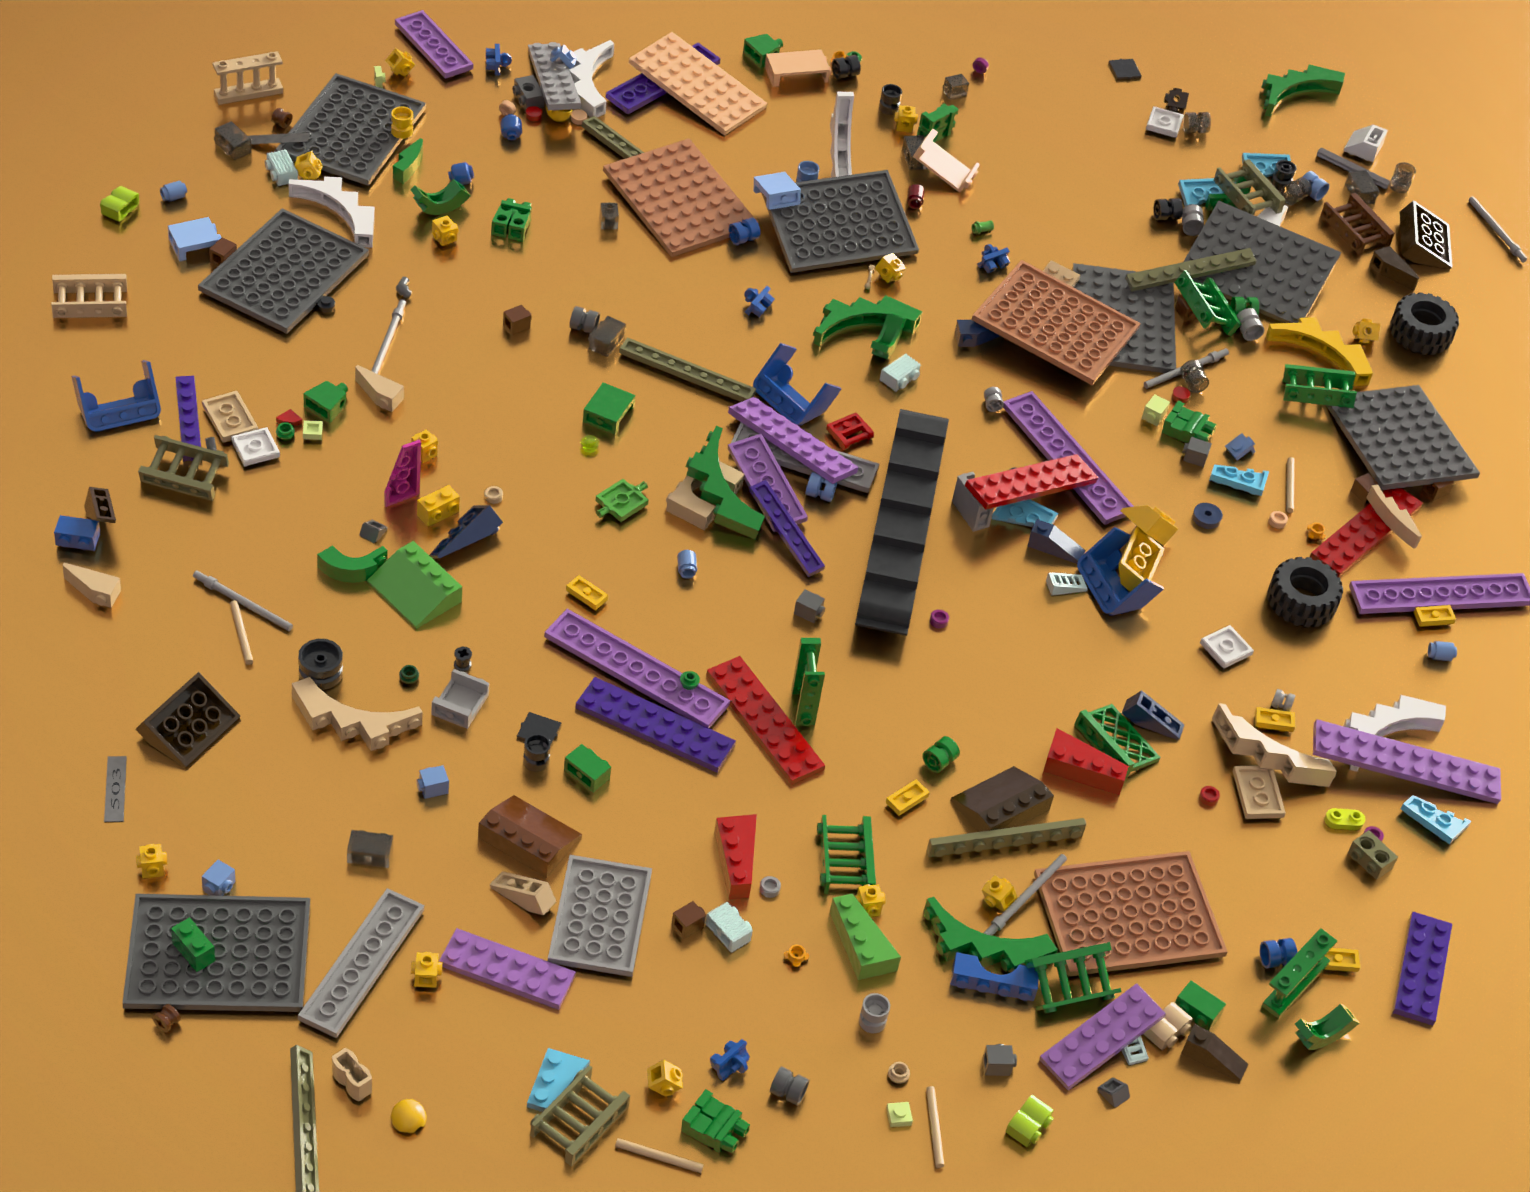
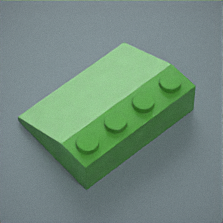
M414 541L398 549L367 580V583L415 629L462 602V586Z

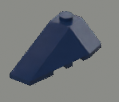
M474 505L457 521L459 526L448 532L450 537L443 539L429 556L431 558H441L489 535H493L498 532L499 526L503 521L490 505Z

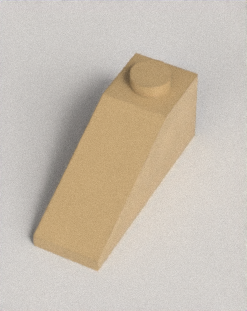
M359 365L355 367V380L376 405L393 412L404 400L403 385Z
M64 562V579L93 603L112 608L121 592L120 578Z
M502 871L490 884L493 890L529 912L544 915L557 902L549 883Z

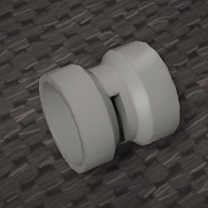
M990 387L984 391L987 410L991 412L1001 410L1004 406L1001 390L998 387Z
M1277 689L1271 707H1279L1283 711L1290 712L1296 695L1291 693L1285 694L1282 690Z

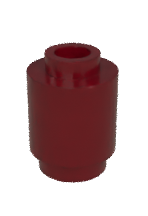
M914 184L908 188L907 203L911 208L918 209L924 202V188L921 185Z

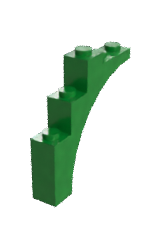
M1308 64L1307 70L1303 72L1288 69L1287 75L1284 74L1283 77L1268 74L1267 79H1263L1261 86L1264 89L1263 95L1266 96L1263 107L1266 109L1265 116L1271 117L1273 110L1280 102L1296 94L1304 92L1340 94L1345 73Z
M886 295L877 304L861 297L856 302H852L850 306L832 299L823 308L824 318L821 325L817 326L813 332V336H815L813 344L820 347L828 338L846 329L859 326H883L887 313L907 318L903 331L913 334L920 325L923 311Z
M716 425L714 431H710L707 436V446L703 445L700 453L695 452L693 458L689 457L685 466L688 468L686 475L702 482L699 489L702 491L700 499L716 505L713 512L716 515L715 523L756 539L765 516L742 502L724 479L718 457L719 440L723 428Z
M934 896L926 900L923 910L927 920H930L936 935L939 936L936 947L939 954L943 955L947 962L955 959L956 952L977 956L983 968L1001 962L1003 970L1009 974L1018 965L1026 966L1025 960L1056 954L1058 951L1048 934L1022 939L1000 938L987 935L969 928L956 920L940 905Z

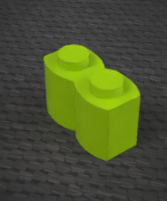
M123 186L117 187L111 192V195L102 199L100 203L101 214L118 222L122 221L129 212H132L139 205V193Z
M1031 1095L1009 1122L1005 1132L1026 1147L1031 1142L1036 1144L1042 1135L1040 1131L1043 1127L1047 1129L1054 1120L1052 1117L1054 1110Z

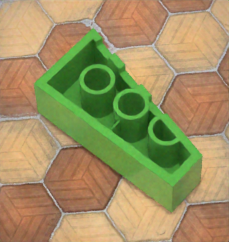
M852 893L833 897L830 914L857 979L861 980L898 971L901 956Z

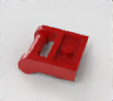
M856 412L829 423L826 427V430L839 443L842 450H846L851 445L865 439L870 440L874 438L873 430ZM859 431H862V432H863V433L858 434V435H856V436H854V437H851V438H849V439H846V438H845V437H847V436H849V435H852V434H854V433H856V432H859Z

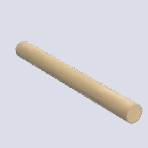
M1293 457L1287 459L1288 513L1294 512Z
M233 600L230 602L245 663L250 665L253 663L250 646L238 601Z
M929 1086L926 1088L935 1166L936 1168H943L944 1158L935 1087Z
M617 1138L615 1144L617 1148L702 1173L704 1164Z

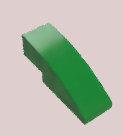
M422 138L399 153V161L393 165V179L404 184L418 169L423 154Z

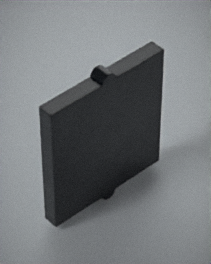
M1120 58L1119 60H1109L1108 62L1117 80H1131L1142 77L1134 59Z
M529 712L525 721L521 723L517 739L525 741L529 735L539 733L547 736L552 745L554 739L558 738L557 733L562 723Z

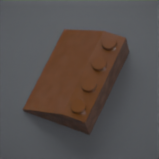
M515 795L492 808L479 822L478 827L479 839L546 878L582 837L581 833Z

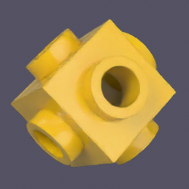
M396 48L385 60L393 73L396 75L401 74L404 77L415 66L409 53L406 51L403 53Z
M899 105V110L895 112L894 121L897 122L896 131L913 132L914 124H917L918 121L915 107Z
M310 151L296 158L295 168L303 180H315L320 176L322 163Z
M448 215L432 220L433 237L441 246L457 241L458 226L456 223H453Z
M892 253L882 257L875 269L889 283L891 281H898L903 276L902 273L906 267Z
M1362 319V321L1356 322L1352 330L1354 339H1359V343L1368 344L1370 341H1378L1380 323H1372V319Z
M424 430L411 437V442L421 441L422 464L437 456L438 440L435 435Z
M161 844L139 846L140 855H136L137 868L142 870V879L164 876L163 865L168 864L167 854L162 852Z
M995 875L990 881L985 883L982 889L985 897L984 901L993 908L995 906L1003 912L1018 898L1014 886L1007 879H1000Z
M879 884L858 887L855 897L870 917L880 916L886 899L884 892L880 890Z
M431 952L416 954V961L411 963V974H415L414 987L436 988L437 975L442 976V962H438L439 954Z
M662 1060L647 1068L648 1087L657 1093L667 1097L683 1088L681 1069L673 1064Z

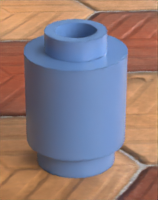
M180 180L163 185L160 188V195L163 201L168 202L184 198L185 193H187L185 183H182Z
M691 550L679 552L677 555L678 572L683 578L694 577L697 572L695 552Z
M1434 641L1429 643L1427 654L1433 660L1452 661L1457 656V647H1454L1452 642Z

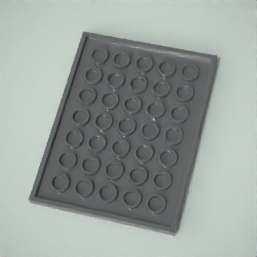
M335 73L288 133H311L308 142L280 143L276 148V152L285 149L291 160L296 161L298 156L312 151L315 157L322 163L321 170L369 186L403 140L391 134L392 110L401 106L410 108L413 111L414 125L426 109V103Z
M888 170L796 182V185L801 189L800 205L771 210L767 208L791 273L879 260L892 253L899 257L918 254L919 252L915 237ZM762 193L763 199H764L765 204H766L767 198H766L765 195Z
M1218 201L1183 262L1251 248L1256 259L1255 265L1192 278V280L1202 284L1207 277L1213 278L1226 299L1231 300L1232 297H1244V299L1246 297H1257L1259 300V313L1282 323H1298L1300 318H1307L1340 258L1341 252Z
M282 208L198 285V291L284 333H288L317 305V302L323 296H327L369 255V249Z
M1073 263L1072 271L1080 274V279L1073 288L1141 323L1139 329L1109 366L1159 373L1175 370L1174 283L1131 292L1125 277L1126 274L1135 273L1136 271Z
M1420 385L1357 392L1354 408L1326 405L1372 477L1379 484L1381 490L1479 478V470Z
M135 894L122 1003L123 1008L162 1009L165 1004H169L175 1009L300 1012L303 1009L310 898ZM189 917L213 944L215 949V962L198 972L193 969L172 943L171 928Z

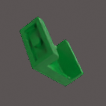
M603 382L585 406L583 422L616 435L619 430V422L629 409L632 410L634 408L636 395Z

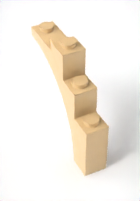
M311 677L292 683V697L312 730L331 724L341 741L360 734L370 751L389 745V737L422 725L423 712L420 707L396 712L364 711L341 704L329 697L318 688Z

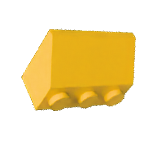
M1145 505L1126 507L1120 510L1144 533L1163 546L1178 530L1174 526L1176 522L1157 507L1152 509L1150 506Z
M1138 526L1134 528L1118 564L1120 582L1130 592L1146 578L1152 579L1164 551L1161 545L1144 533Z

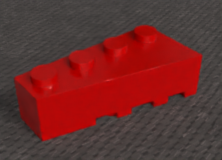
M1056 728L1043 772L1120 795L1129 766Z
M757 814L716 818L714 834L729 900L749 898Z

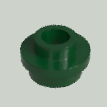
M406 665L400 670L399 678L406 684L415 683L419 679V671L413 665Z

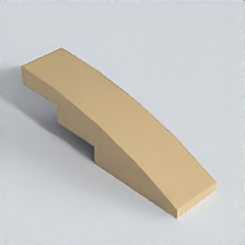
M1372 485L1367 499L1376 513L1399 538L1413 549L1417 548L1422 535L1406 509L1399 510L1393 497L1386 498L1379 485Z

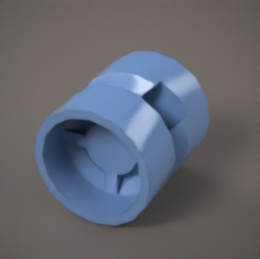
M813 161L801 162L798 165L796 182L817 180L820 169L819 165Z
M1309 171L1301 178L1298 187L1305 193H1308L1314 200L1319 201L1327 194L1330 184L1322 178L1320 179L1313 171Z
M812 472L806 488V495L814 498L820 496L821 500L831 502L837 482L832 484L819 474ZM822 484L826 485L824 491L821 490Z

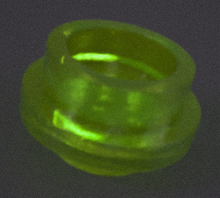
M593 435L584 436L581 439V446L587 452H594L599 447V439Z

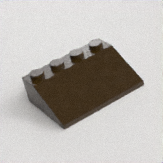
M1413 200L1399 212L1403 257L1414 263L1451 269L1452 256L1449 224Z
M198 672L135 730L151 746L185 768L241 716Z
M1013 766L951 797L950 800L977 832L1018 827L1049 811L1054 795L1042 781Z

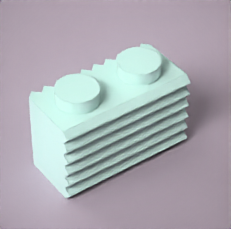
M287 150L267 153L265 167L266 170H270L272 181L281 186L289 184V179L298 180V171Z
M906 353L881 370L880 381L894 391L900 388L903 389L911 380H916L919 377L921 365Z
M728 902L707 913L705 924L731 953L751 941L752 926L748 921H744L739 916L738 910L734 906L731 907Z

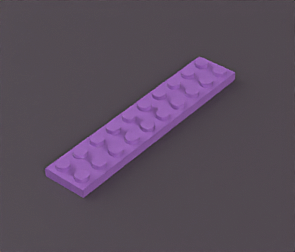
M1033 391L1003 401V408L1048 460L1078 454L1099 477L1094 484L1073 489L1104 525L1126 517L1120 510L1134 506Z
M1524 573L1351 581L1349 585L1359 614L1414 611L1417 607L1450 605L1452 609L1530 606V586Z
M566 609L545 631L544 637L687 719L707 728L714 724L730 704L729 699L700 683L693 690L683 688L680 683L681 672L569 609Z
M1318 719L1314 722L1313 755L1496 804L1501 801L1500 768Z

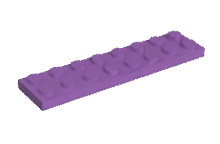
M752 397L729 407L728 413L758 434H762L765 439L830 483L834 484L858 472L859 467L786 419L783 415L774 411L771 407L762 403L759 399Z

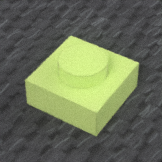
M374 66L375 86L383 89V83L386 82L385 73H382L381 66Z
M304 421L303 439L322 440L323 421Z
M909 1102L887 1104L886 1110L890 1127L912 1126L913 1119Z

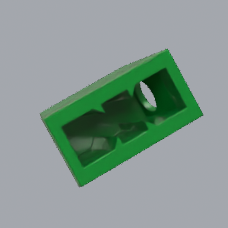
M768 34L745 38L743 52L760 68L765 67L766 54L779 53L780 48L783 47V41L780 38L774 40Z
M325 381L303 393L304 407L331 423L346 406L348 387L342 382L335 386L329 381Z

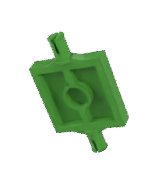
M621 479L596 495L595 499L603 507L596 511L597 516L602 518L607 513H610L622 522L641 510L649 502V499L641 493V491L648 488L647 483L643 481L639 485L634 486Z

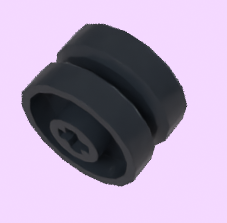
M314 639L302 645L298 655L300 680L311 677L321 690L330 689L337 685L343 676V652L340 646L328 639Z

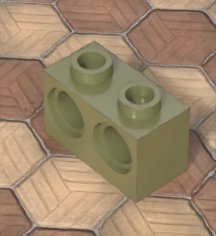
M1370 830L1355 839L1348 851V854L1376 880L1392 870L1398 859V856Z

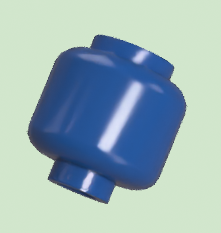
M508 114L501 119V134L504 138L515 140L522 135V121L514 114Z
M467 162L453 164L451 171L448 172L450 182L454 179L460 184L466 185L470 184L472 179H474L472 165H468Z

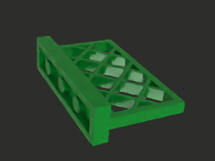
M1113 704L1088 712L1086 709L1080 711L1074 723L1075 727L1095 749L1129 766L1125 778L1129 776L1130 772L1156 763L1161 758ZM1110 711L1115 718L1106 716L1105 713ZM1094 718L1100 719L1101 723H1098ZM1104 721L1113 723L1114 727L1104 725ZM1117 725L1124 727L1127 731L1117 729ZM1107 732L1113 733V737L1110 736ZM1116 735L1126 737V741L1116 738ZM1130 739L1136 740L1139 745L1129 742ZM1119 745L1124 746L1125 750H1122ZM1129 748L1137 750L1138 754L1129 752ZM1142 752L1149 754L1151 758L1142 756ZM1130 758L1137 760V763H1134Z

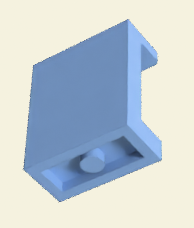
M786 172L754 177L753 191L755 193L762 192L767 198L766 207L769 210L800 205L801 189Z
M209 217L168 226V239L179 262L186 260V252L211 247L221 239V235L217 234L216 226L214 223H211Z

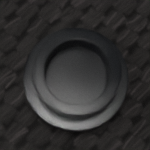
M323 296L317 302V306L322 312H331L335 307V300L332 297Z

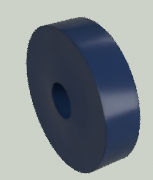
M1211 503L1198 504L1192 514L1194 522L1205 529L1218 527L1223 517L1222 511Z

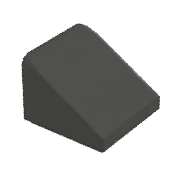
M372 519L362 524L359 535L375 543L387 531L388 527Z
M1114 1077L1097 1087L1098 1091L1113 1107L1119 1106L1130 1098L1128 1084Z

